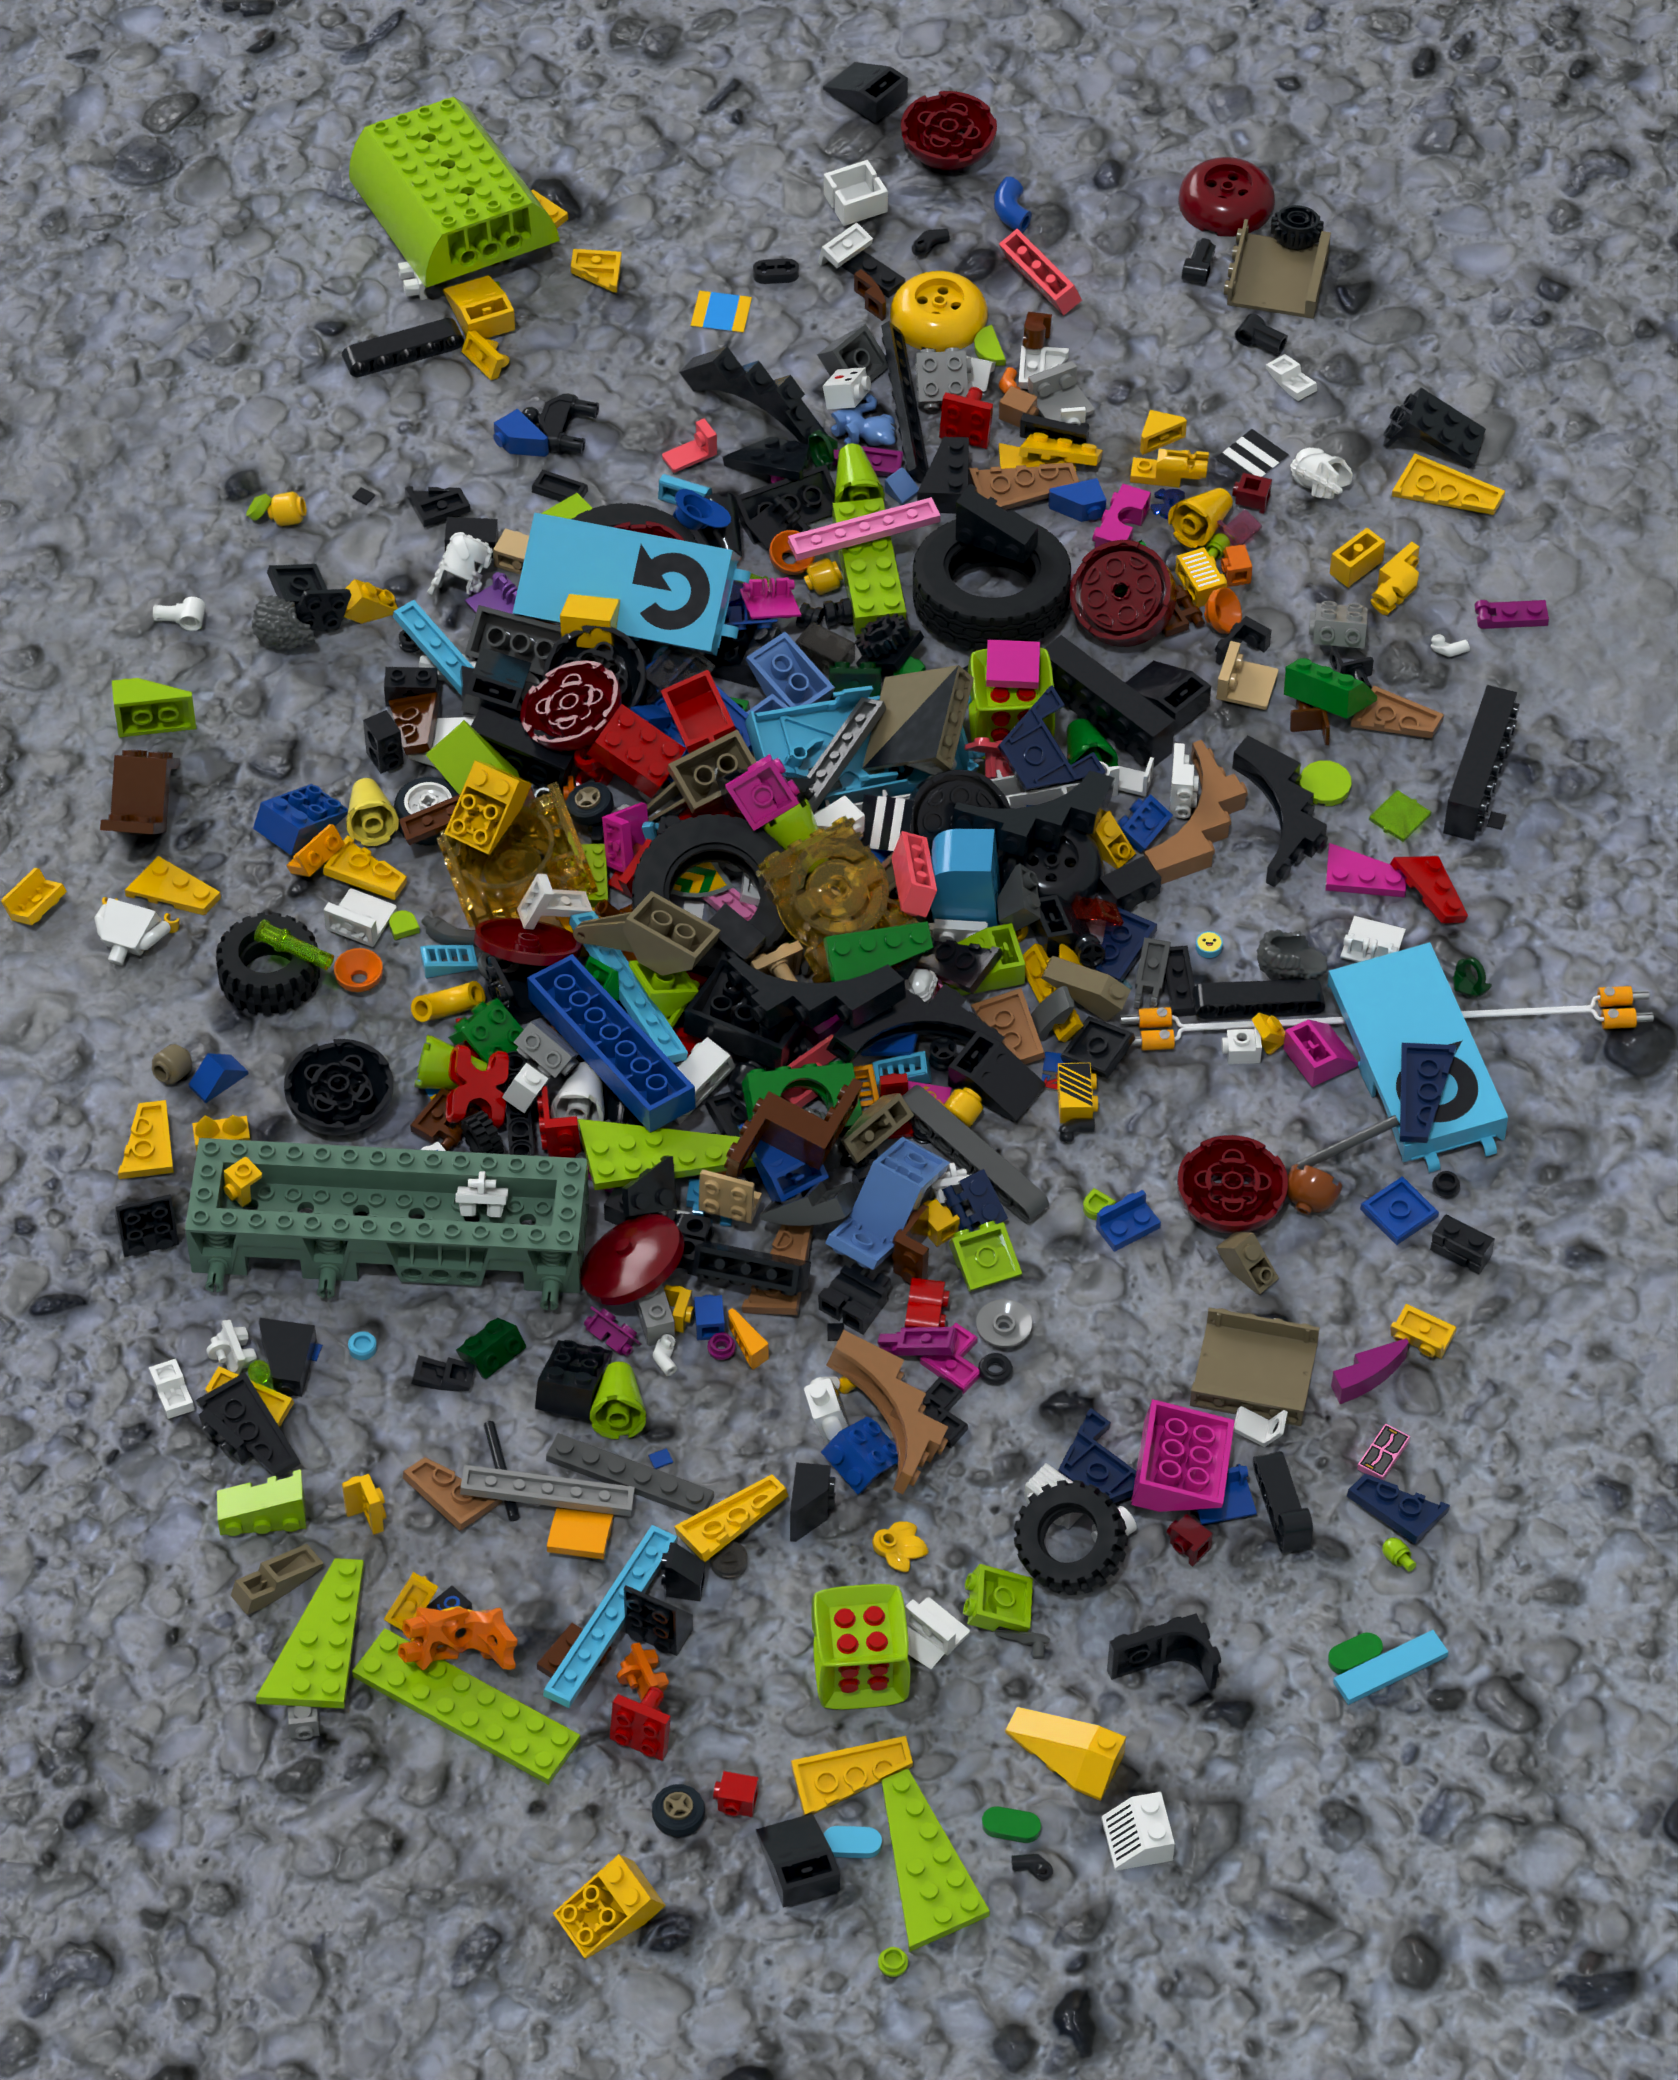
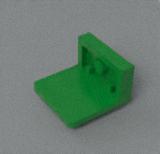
M495 998L488 1003L484 1001L478 1003L471 1010L473 1015L468 1020L464 1017L453 1026L455 1032L448 1037L455 1046L466 1040L488 1065L489 1057L497 1051H505L506 1053L517 1051L518 1046L513 1042L524 1029L500 1000Z

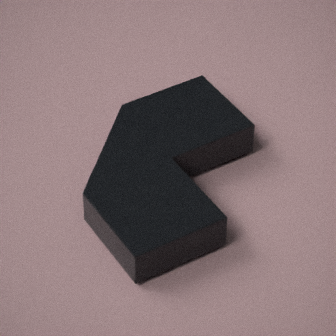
M940 1376L925 1392L923 1404L926 1406V1416L948 1426L944 1438L948 1439L946 1446L952 1448L968 1430L967 1423L949 1412L962 1397L963 1391Z

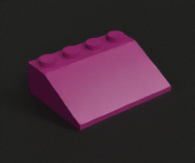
M1152 1399L1143 1425L1131 1505L1158 1512L1222 1508L1235 1420Z

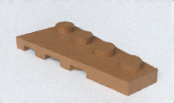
M1073 463L1040 464L1039 467L1019 465L1016 468L1001 469L1000 466L990 467V469L986 470L969 468L973 486L977 487L976 492L987 499L990 497L996 499V505L1004 510L1049 498L1050 488L1079 482Z
M781 1225L772 1243L773 1248L770 1254L808 1261L814 1225ZM752 1285L748 1299H745L743 1302L742 1311L743 1313L798 1315L802 1291L798 1292L796 1296L782 1294L781 1290H759L755 1288V1285Z

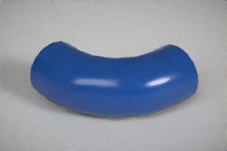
M1006 177L999 184L994 194V209L1005 225L1014 231L1018 229L1023 233L1030 223L1032 213L1018 204V199L1024 191L1021 183L1013 177Z

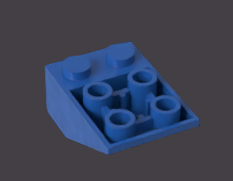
M310 784L261 802L253 829L288 854L294 855L329 824L337 825L347 816L348 809L340 801L324 793L320 787Z
M743 1124L738 1126L739 1131L741 1130ZM760 1140L751 1156L771 1201H785L829 1178L824 1165H822L820 1170H817Z

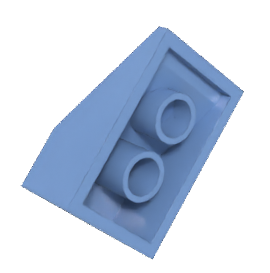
M783 632L745 659L766 697L773 693L788 707L830 701L832 692L835 689L786 632Z

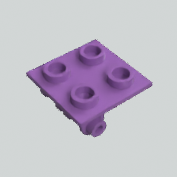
M496 572L492 576L493 585L465 600L475 613L477 612L478 605L513 614L518 588L504 573Z

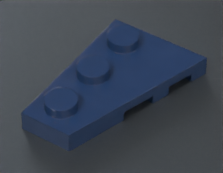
M1110 904L1104 938L1101 944L1105 950V958L1102 963L1096 966V971L1108 974L1122 983L1141 955L1144 937L1152 939L1157 931V923Z
M1364 1474L1348 1489L1346 1496L1414 1544L1448 1513L1450 1508L1449 1504L1440 1502L1438 1505L1425 1500V1495L1417 1492L1415 1495H1411L1399 1490L1398 1485L1368 1474Z

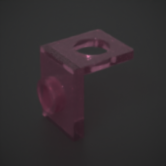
M1246 509L1227 525L1221 520L1217 521L1220 533L1227 535L1233 546L1243 545L1262 528V525Z

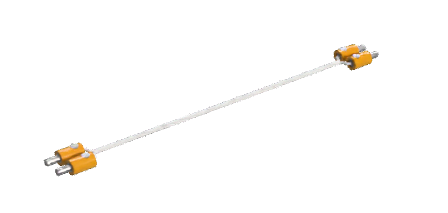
M1631 986L1598 987L1597 996L1593 997L1591 1005L1461 1011L1464 1018L1591 1012L1595 1019L1601 1021L1603 1029L1636 1028L1637 1022H1653L1654 1020L1652 1012L1636 1013L1635 1008L1602 1009L1601 1017L1592 1009L1595 1006L1596 1000L1599 1007L1632 1006L1633 1000H1649L1650 992L1648 990L1632 991ZM1171 1007L1138 1009V1014L1120 1015L1121 1024L1138 1023L1139 1029L1172 1027V1019L1181 1027L1176 1037H1174L1173 1029L1140 1031V1036H1135L1131 1046L1141 1045V1051L1174 1049L1175 1041L1180 1039L1183 1031L1254 1028L1255 1026L1253 1021L1181 1024L1179 1018L1172 1015ZM1343 1017L1279 1020L1282 1027L1295 1026L1308 1019L1325 1024H1346Z

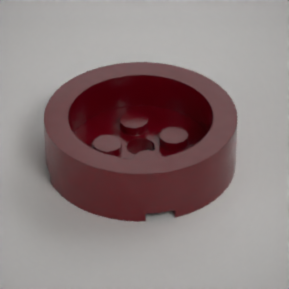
M1115 540L1094 548L1081 560L1082 563L1076 573L1073 574L1071 580L1070 600L1076 617L1092 636L1111 646L1132 647L1151 640L1166 627L1175 609L1177 590L1170 569L1154 550L1136 541ZM1120 585L1128 587L1127 594L1123 596L1124 598L1115 596V590Z

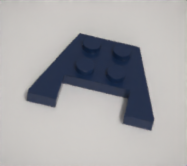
M1053 685L1044 692L998 745L1000 752L1024 791L1080 781L1085 778L1089 771L1101 774L1106 773L1094 752L1070 765L1042 719L1064 707V703Z
M1091 1408L1088 1410L1086 1418L1080 1426L1073 1444H1071L1058 1472L1071 1481L1079 1480L1083 1481L1087 1486L1092 1484L1098 1487L1102 1493H1106L1111 1498L1113 1503H1117L1133 1496L1136 1470L1096 1442L1109 1430L1111 1422Z

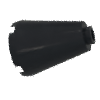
M720 493L705 496L704 498L723 506L729 512L731 522L723 528L707 526L697 531L707 545L733 550L742 557L739 510L736 497L731 493H727L728 497H721Z

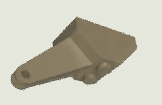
M738 729L668 764L667 770L674 781L647 805L648 817L679 793H681L683 799L648 818V821L657 823L661 820V817H668L686 807H689L692 814L710 811L725 804L716 779L738 769H747L756 763Z
M651 891L632 912L582 921L573 930V936L581 944L633 952L640 964L663 976L692 970L717 942L721 930Z

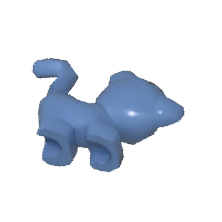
M869 393L862 399L866 403L858 404L855 408H842L831 413L836 421V425L831 427V432L835 436H842L847 432L848 437L844 440L845 445L850 443L858 445L860 442L859 438H863L869 446L893 445L895 443L894 417L887 414L868 417L867 419L862 417V413L874 411L878 404L877 399Z

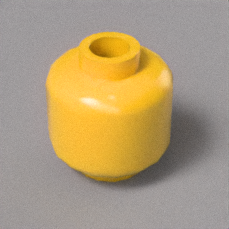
M296 492L274 495L271 505L267 508L269 518L271 520L274 519L276 524L281 527L299 524L303 520V516L307 514L305 500L302 496L299 497Z
M824 558L808 565V575L804 576L809 591L814 589L818 595H824L840 587V580H843L836 560L832 562L829 558Z
M964 1087L963 1090L955 1089L943 1104L967 1127L973 1125L983 1110V1106L980 1103L981 1097L967 1087Z

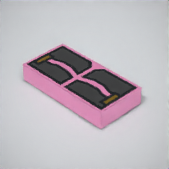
M1385 1424L1359 1462L1357 1470L1384 1480L1408 1445L1410 1436Z

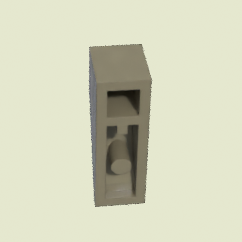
M1055 956L1050 958L1041 977L1057 989L1061 986H1067L1070 996L1074 1001L1105 1022L1123 1009L1131 989L1108 974Z
M900 1093L883 1095L861 1114L842 1138L841 1142L853 1161L858 1163L911 1119L914 1114Z

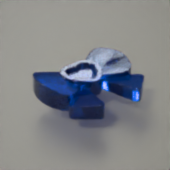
M1162 488L1156 491L1154 495L1155 498L1164 500V504H1151L1150 508L1155 515L1160 514L1162 518L1168 520L1169 510L1177 502L1185 499V492L1179 489L1165 490Z

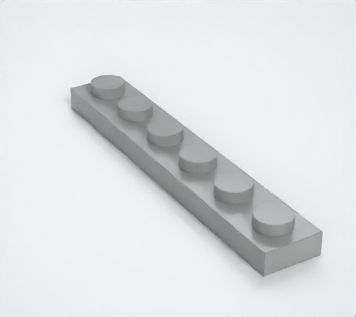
M464 1465L460 1495L631 1517L635 1487Z

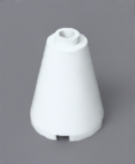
M581 1062L575 1067L553 1099L550 1107L552 1119L577 1116V1120L604 1121L603 1082L586 1062Z

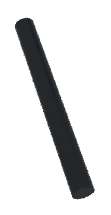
M487 1421L484 1423V1429L495 1469L507 1470L495 1422ZM504 1500L509 1521L518 1520L520 1515L516 1502Z

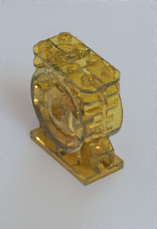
M557 782L547 785L550 793L532 799L527 806H522V809L490 855L452 837H447L444 834L445 829L440 831L441 836L436 839L443 853L445 864L450 873L469 928L473 926L476 928L479 920L487 917L489 920L495 919L494 916L518 918L517 907L537 874H547L552 889L578 891L586 888L588 895L598 892ZM521 839L522 843H516L515 840ZM538 851H540L545 856L543 861ZM482 871L484 872L486 882L481 880Z
M846 816L834 821L832 826L826 830L822 827L814 831L803 842L799 839L787 846L788 849L782 853L775 851L764 858L765 861L758 865L759 870L756 872L757 877H763L767 883L764 886L765 891L773 893L775 898L772 902L774 906H777L779 917L785 928L795 939L807 946L804 957L815 974L811 978L814 983H826L831 980L823 942L826 936L867 931L873 926L875 929L918 923L916 918L910 919L908 914L901 911L898 901L889 899V883L882 864L871 852L869 846H863L860 841L863 838L862 832L856 833L852 827L855 824V820L853 818L847 819ZM822 858H832V860L821 863L812 871L807 880L806 892L797 896L796 891L804 887L805 877L809 868ZM831 886H836L840 890L841 896L835 895L831 890ZM868 893L869 904L860 917L849 922H833L846 920L854 916L863 907ZM816 914L822 916L821 918L816 919L814 921L810 919Z

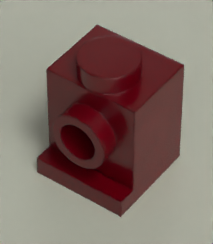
M1243 473L1240 482H1235L1232 496L1236 497L1235 504L1259 509V513L1264 514L1271 496L1272 479Z
M1187 1514L1179 1521H1173L1166 1531V1534L1171 1537L1170 1544L1179 1554L1188 1556V1564L1192 1567L1211 1549L1213 1533Z

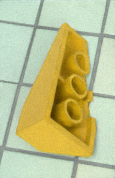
M1021 1707L1016 1708L1005 1730V1733L1027 1752L1035 1754L1046 1763V1767L1050 1771L1056 1772L1064 1778L1066 1784L1073 1790L1099 1801L1102 1800L1125 1754L1126 1736L1099 1725Z

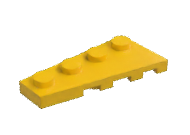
M1414 453L1393 488L1392 496L1494 515L1505 497V490Z
M771 1474L675 1525L676 1534L701 1560L706 1562L788 1497L787 1489Z
M906 1736L791 1760V1768L803 1815L811 1813L814 1815L882 1782V1779L913 1766Z

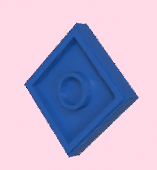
M1403 1176L1361 1203L1360 1210L1396 1245L1434 1221L1439 1215V1211Z

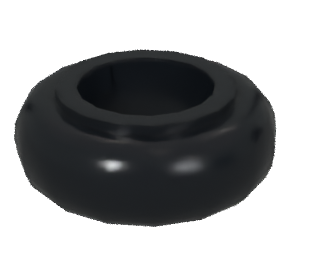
M991 1353L983 1357L979 1362V1376L988 1384H1003L1011 1377L1013 1366L1006 1356L999 1353ZM993 1365H998L1003 1370L998 1373H993L989 1371L988 1368Z

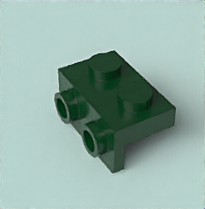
M837 661L835 666H829V681L835 687L833 692L849 688L872 686L873 690L869 697L881 695V667H876V662H860V666H850V662Z
M496 1318L488 1322L485 1328L476 1335L467 1338L464 1344L457 1348L456 1351L460 1359L475 1365L480 1376L487 1379L526 1348V1344L516 1325Z

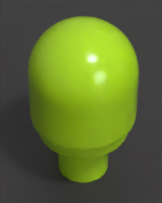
M1223 533L1215 534L1206 546L1209 556H1213L1214 559L1223 557L1225 547L1230 546V539Z
M1392 1537L1383 1543L1382 1552L1393 1565L1397 1567L1403 1566L1408 1572L1416 1567V1563L1411 1559L1410 1549L1400 1539Z

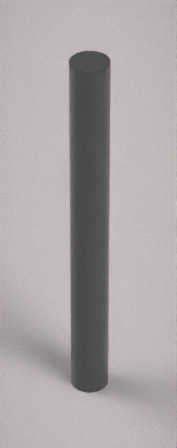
M1393 1115L1297 1161L1296 1164H1298V1168L1301 1170L1304 1169L1305 1165L1312 1167L1400 1125L1396 1115Z

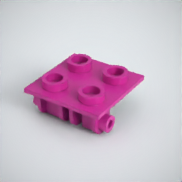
M789 577L776 578L775 583L774 578H770L769 587L766 578L762 580L750 579L749 584L743 582L740 593L751 619L765 620L767 618L788 619L791 617H801V612L791 591L795 587L793 579L789 580Z

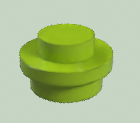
M889 1947L879 1955L878 1967L884 1975L897 1977L907 1970L908 1957L901 1949Z

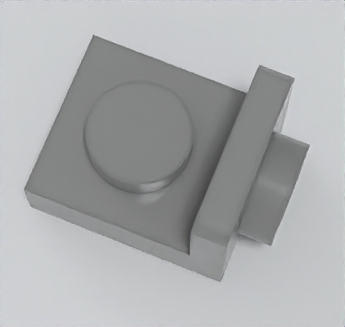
M287 1706L290 1739L298 1738L305 1740L312 1736H320L317 1707Z

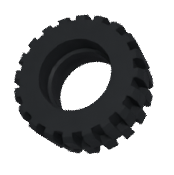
M265 912L257 913L256 917L251 918L250 915L242 919L243 922H236L230 927V932H224L221 942L218 943L216 949L219 985L228 1001L234 1002L237 1008L241 1010L246 1008L248 1013L255 1015L258 1012L263 1013L264 1016H272V1013L279 1012L280 1015L287 1013V1009L292 1008L294 1010L301 1006L302 1000L306 1002L312 996V992L316 990L319 984L318 979L320 978L321 970L315 936L307 929L305 924L300 921L296 923V918L288 915L282 917L281 913L272 912V915H265ZM267 955L281 956L290 961L284 968L270 973L256 972L246 967L253 960Z
M1066 1480L1057 1481V1486L1051 1487L1047 1484L1041 1487L1043 1492L1038 1496L1033 1493L1028 1498L1030 1501L1027 1507L1022 1505L1019 1511L1020 1521H1015L1014 1530L1017 1536L1014 1537V1544L1018 1550L1017 1555L1021 1563L1040 1585L1046 1586L1052 1592L1058 1594L1061 1591L1066 1592L1067 1595H1077V1591H1083L1086 1594L1093 1592L1092 1587L1098 1584L1100 1587L1108 1583L1106 1578L1110 1574L1115 1576L1119 1571L1117 1565L1119 1561L1124 1562L1126 1556L1124 1547L1128 1546V1536L1125 1533L1127 1527L1120 1511L1106 1493H1102L1098 1487L1092 1484L1089 1486L1085 1485L1083 1481L1074 1480L1073 1483H1067ZM1065 1514H1085L1091 1518L1097 1528V1539L1092 1550L1085 1557L1074 1562L1064 1563L1052 1558L1045 1547V1536L1050 1525Z

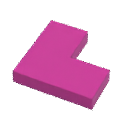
M955 1323L952 1327L956 1328L958 1336L953 1355H923L920 1358V1364L938 1377L941 1376L961 1389L964 1394L980 1378V1370L963 1358L977 1344L978 1337L958 1323Z

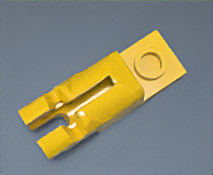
M1159 449L1157 460L1133 457L1130 482L1180 488L1181 478H1206L1209 452L1196 451V453L1191 454L1190 450Z
M1410 542L1379 569L1378 588L1371 594L1373 598L1370 601L1373 607L1382 615L1390 614L1396 609L1395 604H1401L1406 597L1417 589L1419 572L1415 568L1419 563L1420 546L1414 542Z

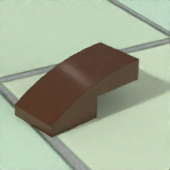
M860 269L854 274V291L865 298V309L883 321L886 319L885 297L877 283Z

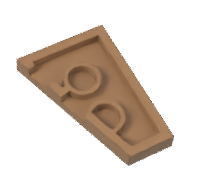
M1373 686L1371 690L1377 695V701L1357 712L1351 720V727L1433 738L1443 722L1444 714Z
M1022 988L970 1005L972 1011L981 1021L995 1028L1005 1037L1002 1044L1024 1064L1046 1058Z
M426 1457L403 1471V1479L459 1531L503 1502V1500L460 1495L462 1479L455 1476L454 1471Z

